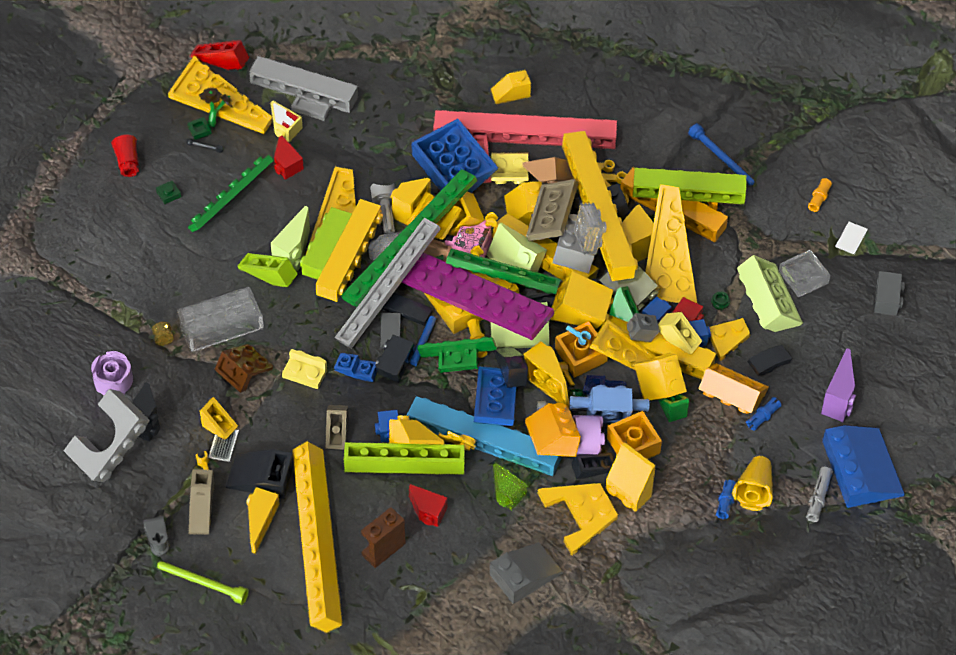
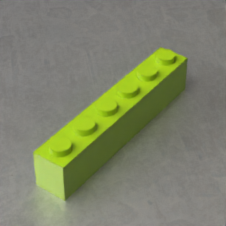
M635 168L633 197L658 199L660 184L679 187L681 200L732 204L745 203L746 175Z
M345 443L344 469L345 472L464 474V445Z

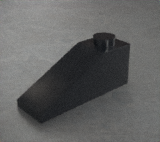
M502 347L493 350L507 388L526 386L528 366L524 356L513 347Z

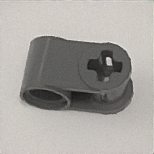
M163 516L143 520L152 553L156 556H163L168 553L169 543Z

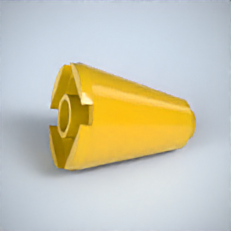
M756 456L752 459L733 488V498L735 501L737 499L741 502L740 506L745 509L759 511L765 506H770L772 502L771 462L764 456Z

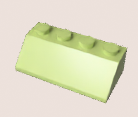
M753 255L737 268L740 274L739 278L747 289L746 294L751 298L753 309L758 314L759 322L764 329L777 332L803 324L776 264Z

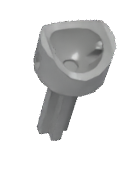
M372 184L370 187L372 202L381 206L384 233L389 235L395 232L391 209V194L395 189V184L386 186Z

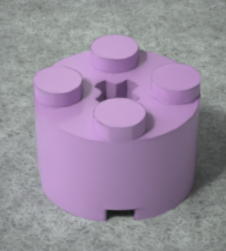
M109 351L101 357L99 355L93 361L91 370L96 391L105 395L109 389L121 391L125 395L133 383L131 365L127 357L120 352Z
M573 415V420L581 436L576 455H598V453H601V445H604L605 435L601 433L603 426L602 416Z

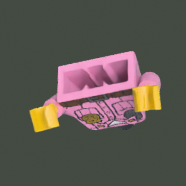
M490 212L485 217V221L479 225L460 227L457 236H446L445 245L485 258L492 242L490 227L497 225L496 220L498 217L494 212Z

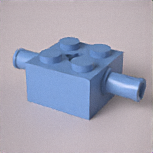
M597 385L592 388L588 397L571 396L569 402L570 409H587V415L602 416L603 423L613 424L629 417L632 411H649V399H632V389L625 386L607 388L605 385Z

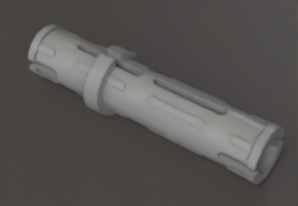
M821 467L814 494L809 500L810 507L806 518L811 522L819 520L821 509L825 506L824 499L833 473L829 467Z

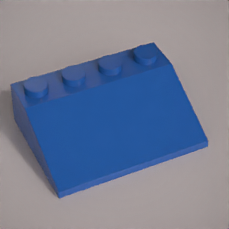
M459 119L412 142L413 157L440 191L461 169L476 176L477 182L467 191L470 193L498 170L496 164Z
M844 425L825 429L823 445L847 508L904 496V491L879 428Z

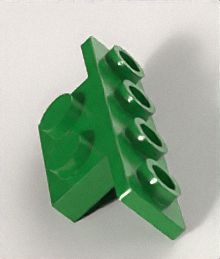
M492 337L418 345V351L422 358L439 356L438 369L440 373L478 369V352L497 350L496 343Z

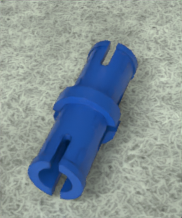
M772 397L763 407H759L757 412L746 421L748 427L753 425L751 430H756L764 421H768L771 415L781 407L779 400L775 403L777 398Z
M733 480L724 481L723 491L719 495V506L716 516L720 519H727L729 517L731 505L734 504L733 488L736 482Z

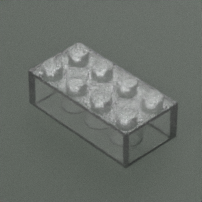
M250 286L177 310L179 325L191 352L264 328L263 317Z

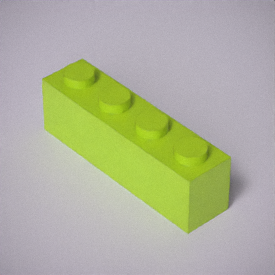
M331 207L329 213L324 215L321 228H317L314 241L309 243L308 252L300 261L302 275L318 280L352 213Z

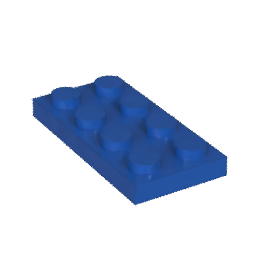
M479 366L474 422L513 426L516 387L507 388L500 368Z

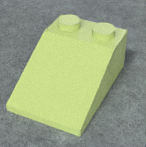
M304 206L271 242L272 256L288 258L296 271L301 268L300 261L305 254L310 232L309 210L307 206Z
M499 223L487 256L495 261L538 272L547 249L533 241H529L527 237L505 224Z

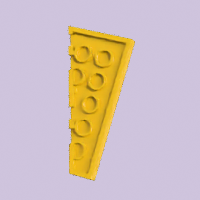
M340 167L334 168L310 242L314 241L316 230L318 227L321 228L323 217L326 213H329L331 207L353 214L356 208L353 170Z
M660 184L645 273L661 288L657 296L661 300L679 303L685 297L697 303L680 188Z

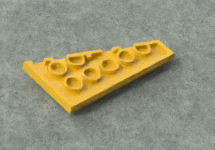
M195 56L168 92L169 98L210 113V104L202 100L199 94L203 93L204 89L217 88L222 95L224 93L230 95V98L233 100L231 104L234 106L232 108L225 103L217 112L218 117L265 134L273 121L271 115L258 105L251 103L248 97L238 93L235 87L221 76L215 75L207 65L201 64ZM221 98L219 102L214 103L215 108L223 101Z

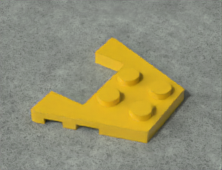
M600 483L538 489V495L545 508L565 501L580 528V531L564 537V543L571 556L577 553L580 547L589 543L590 539L597 533L600 534L618 517Z

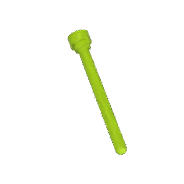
M162 561L157 564L160 570L227 594L236 603L243 605L248 597L249 590L241 586L232 588Z

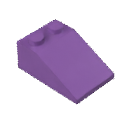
M846 349L826 391L821 413L841 422H844L846 415H851L856 395L853 394L855 382L850 349Z

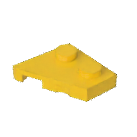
M743 318L709 327L711 337L709 338L720 361L725 359V355L731 350L734 351L740 343L745 342L750 337V332Z

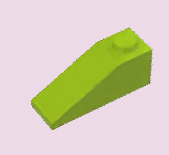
M247 253L237 266L240 270L274 286L288 287L297 276V272L291 262L285 257Z

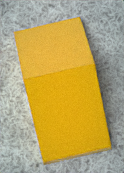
M214 397L200 410L202 427L224 440L238 427Z

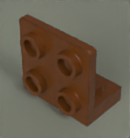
M245 344L222 351L214 370L241 393L246 391L253 375L270 371L273 365L265 357L261 356L254 347Z

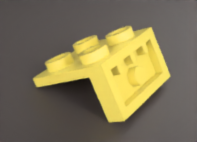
M491 153V159L498 167V170L491 175L492 181H495L496 184H506V181L522 184L525 181H529L528 170L522 164V162H528V153Z

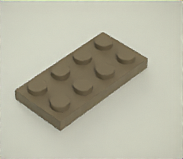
M576 179L541 185L526 234L529 241L564 235L578 186Z

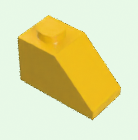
M526 70L507 74L491 88L495 104L530 97L531 82Z

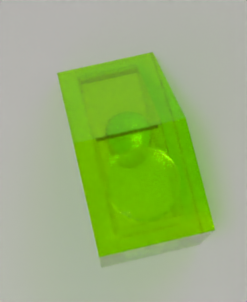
M495 462L493 465V481L496 500L501 506L512 510L526 495L527 484Z

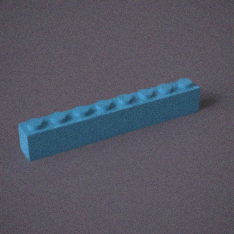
M416 396L407 413L409 420L419 421L437 436H439V433L448 435V431L459 436L462 434L476 440V450L550 476H554L562 456L537 455L531 437L518 430H511L498 424L474 422V416L468 415L464 411L451 409L444 404L440 405L431 402L427 398Z

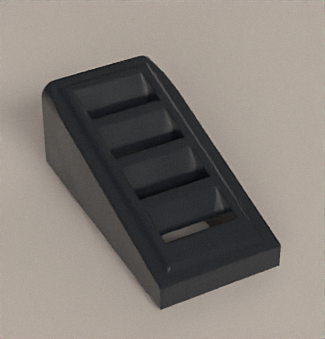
M612 452L598 453V455H576L571 465L576 479H583L609 473L614 463Z

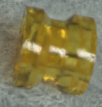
M159 322L152 327V333L155 335L154 340L157 345H167L174 339L168 322Z

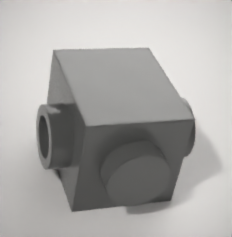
M635 313L626 324L631 340L651 342L660 332L655 315Z

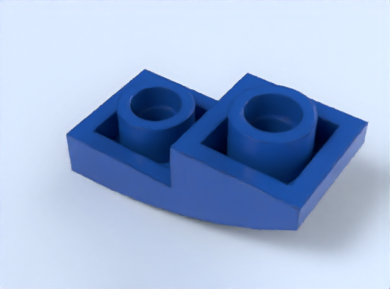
M340 353L334 367L335 371L344 375L370 382L374 381L377 374L376 362L360 360L359 356L354 354Z

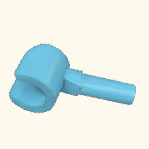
M569 325L566 330L578 337V342L581 345H585L587 342L582 337H586L588 340L591 338V334L588 331L579 332Z

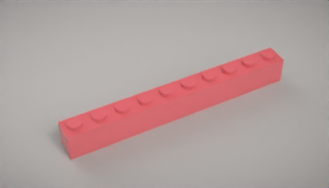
M435 110L434 131L459 119L472 136L487 135L488 142L562 146L564 133L585 131L587 137L591 139V148L615 149L616 120Z

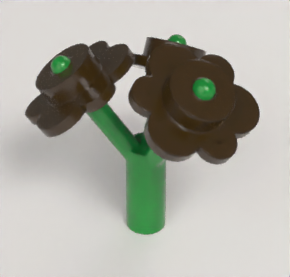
M207 88L203 90V93L199 94L202 100L210 104L209 126L215 127L217 112L225 103L232 108L234 107L231 104L233 100L230 98V95L225 93L222 95L217 88ZM221 98L223 101L215 108L214 103L219 102Z

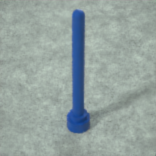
M698 123L690 128L688 134L693 139L702 141L736 174L746 175V183L752 186L754 184V180L705 135L704 128Z

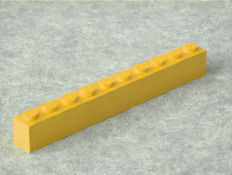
M585 131L564 133L562 148L573 178L578 183L577 189L611 280L617 281L634 278L635 270L638 269L637 259L633 258L632 246L628 245L627 233L623 231L621 218L617 216L616 205L612 203L611 191L607 190L606 178L602 177L601 165L597 164L596 152L592 151L591 139L587 137Z
M307 441L293 449L309 617L311 626L327 633L341 626L342 618L323 449Z

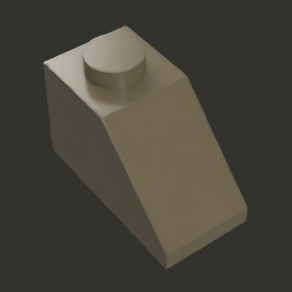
M328 406L326 449L345 448L348 428V406Z

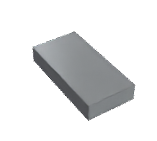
M301 94L297 95L291 106V111L325 121L331 110L330 103Z

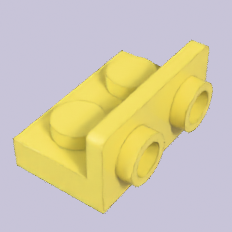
M291 349L289 352L290 359L282 372V377L318 389L327 373L326 360L318 356L308 355L300 350Z

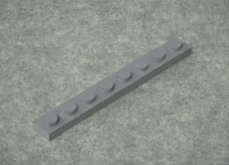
M423 218L335 336L337 341L351 349L440 231L439 225Z

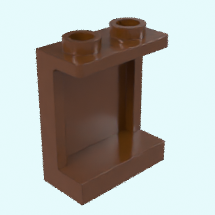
M393 508L386 510L361 530V534L369 541V546L362 551V556L374 568L378 567L405 545V520Z

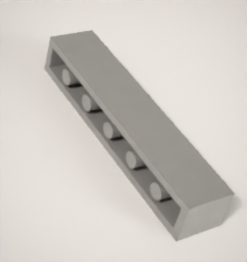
M258 56L249 71L250 83L295 97L298 94L330 103L331 108L348 113L351 112L358 98L357 86L352 83L339 81L335 78H329Z

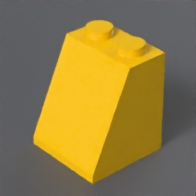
M640 204L622 222V229L627 233L628 245L632 246V255L634 259H637V262L648 257L654 224Z
M572 271L559 285L552 304L555 314L551 317V320L578 326L589 321L593 328L597 329L609 317L607 311L613 303V289Z

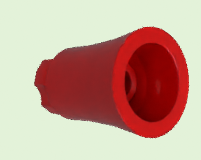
M132 135L116 137L111 144L116 154L121 174L124 177H133L139 172L137 139Z

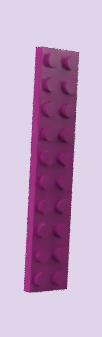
M424 252L401 282L532 341L555 314L554 309L461 268L453 267L451 264H447Z

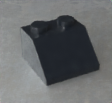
M145 382L132 403L150 420L146 425L145 431L138 436L150 442L153 436L158 434L160 425L150 385Z

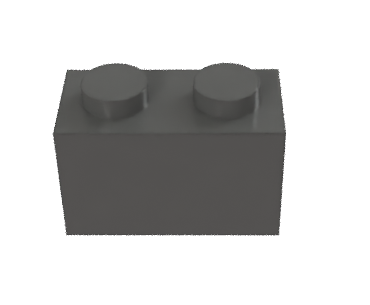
M879 271L876 283L874 313L897 316L898 308L902 309L903 297H900V293L904 292L905 282H901L902 274Z

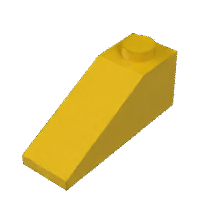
M257 487L253 494L250 493L247 499L252 553L255 554L279 507L278 494Z

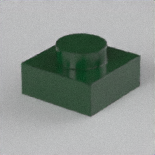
M204 117L187 123L194 140L211 135V129Z
M173 180L156 187V192L164 205L181 198V193Z

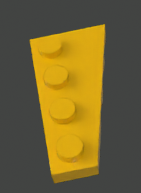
M608 319L603 323L590 345V348L634 370L635 363L657 357L636 340H631L628 334Z

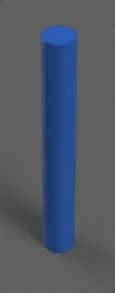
M434 316L429 317L416 346V351L410 360V364L413 366L417 365L421 356L418 351V345L427 343L437 320Z

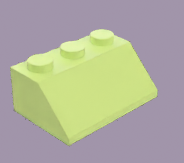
M549 321L533 341L490 322L491 337L494 338L497 348H532L540 341L549 346Z

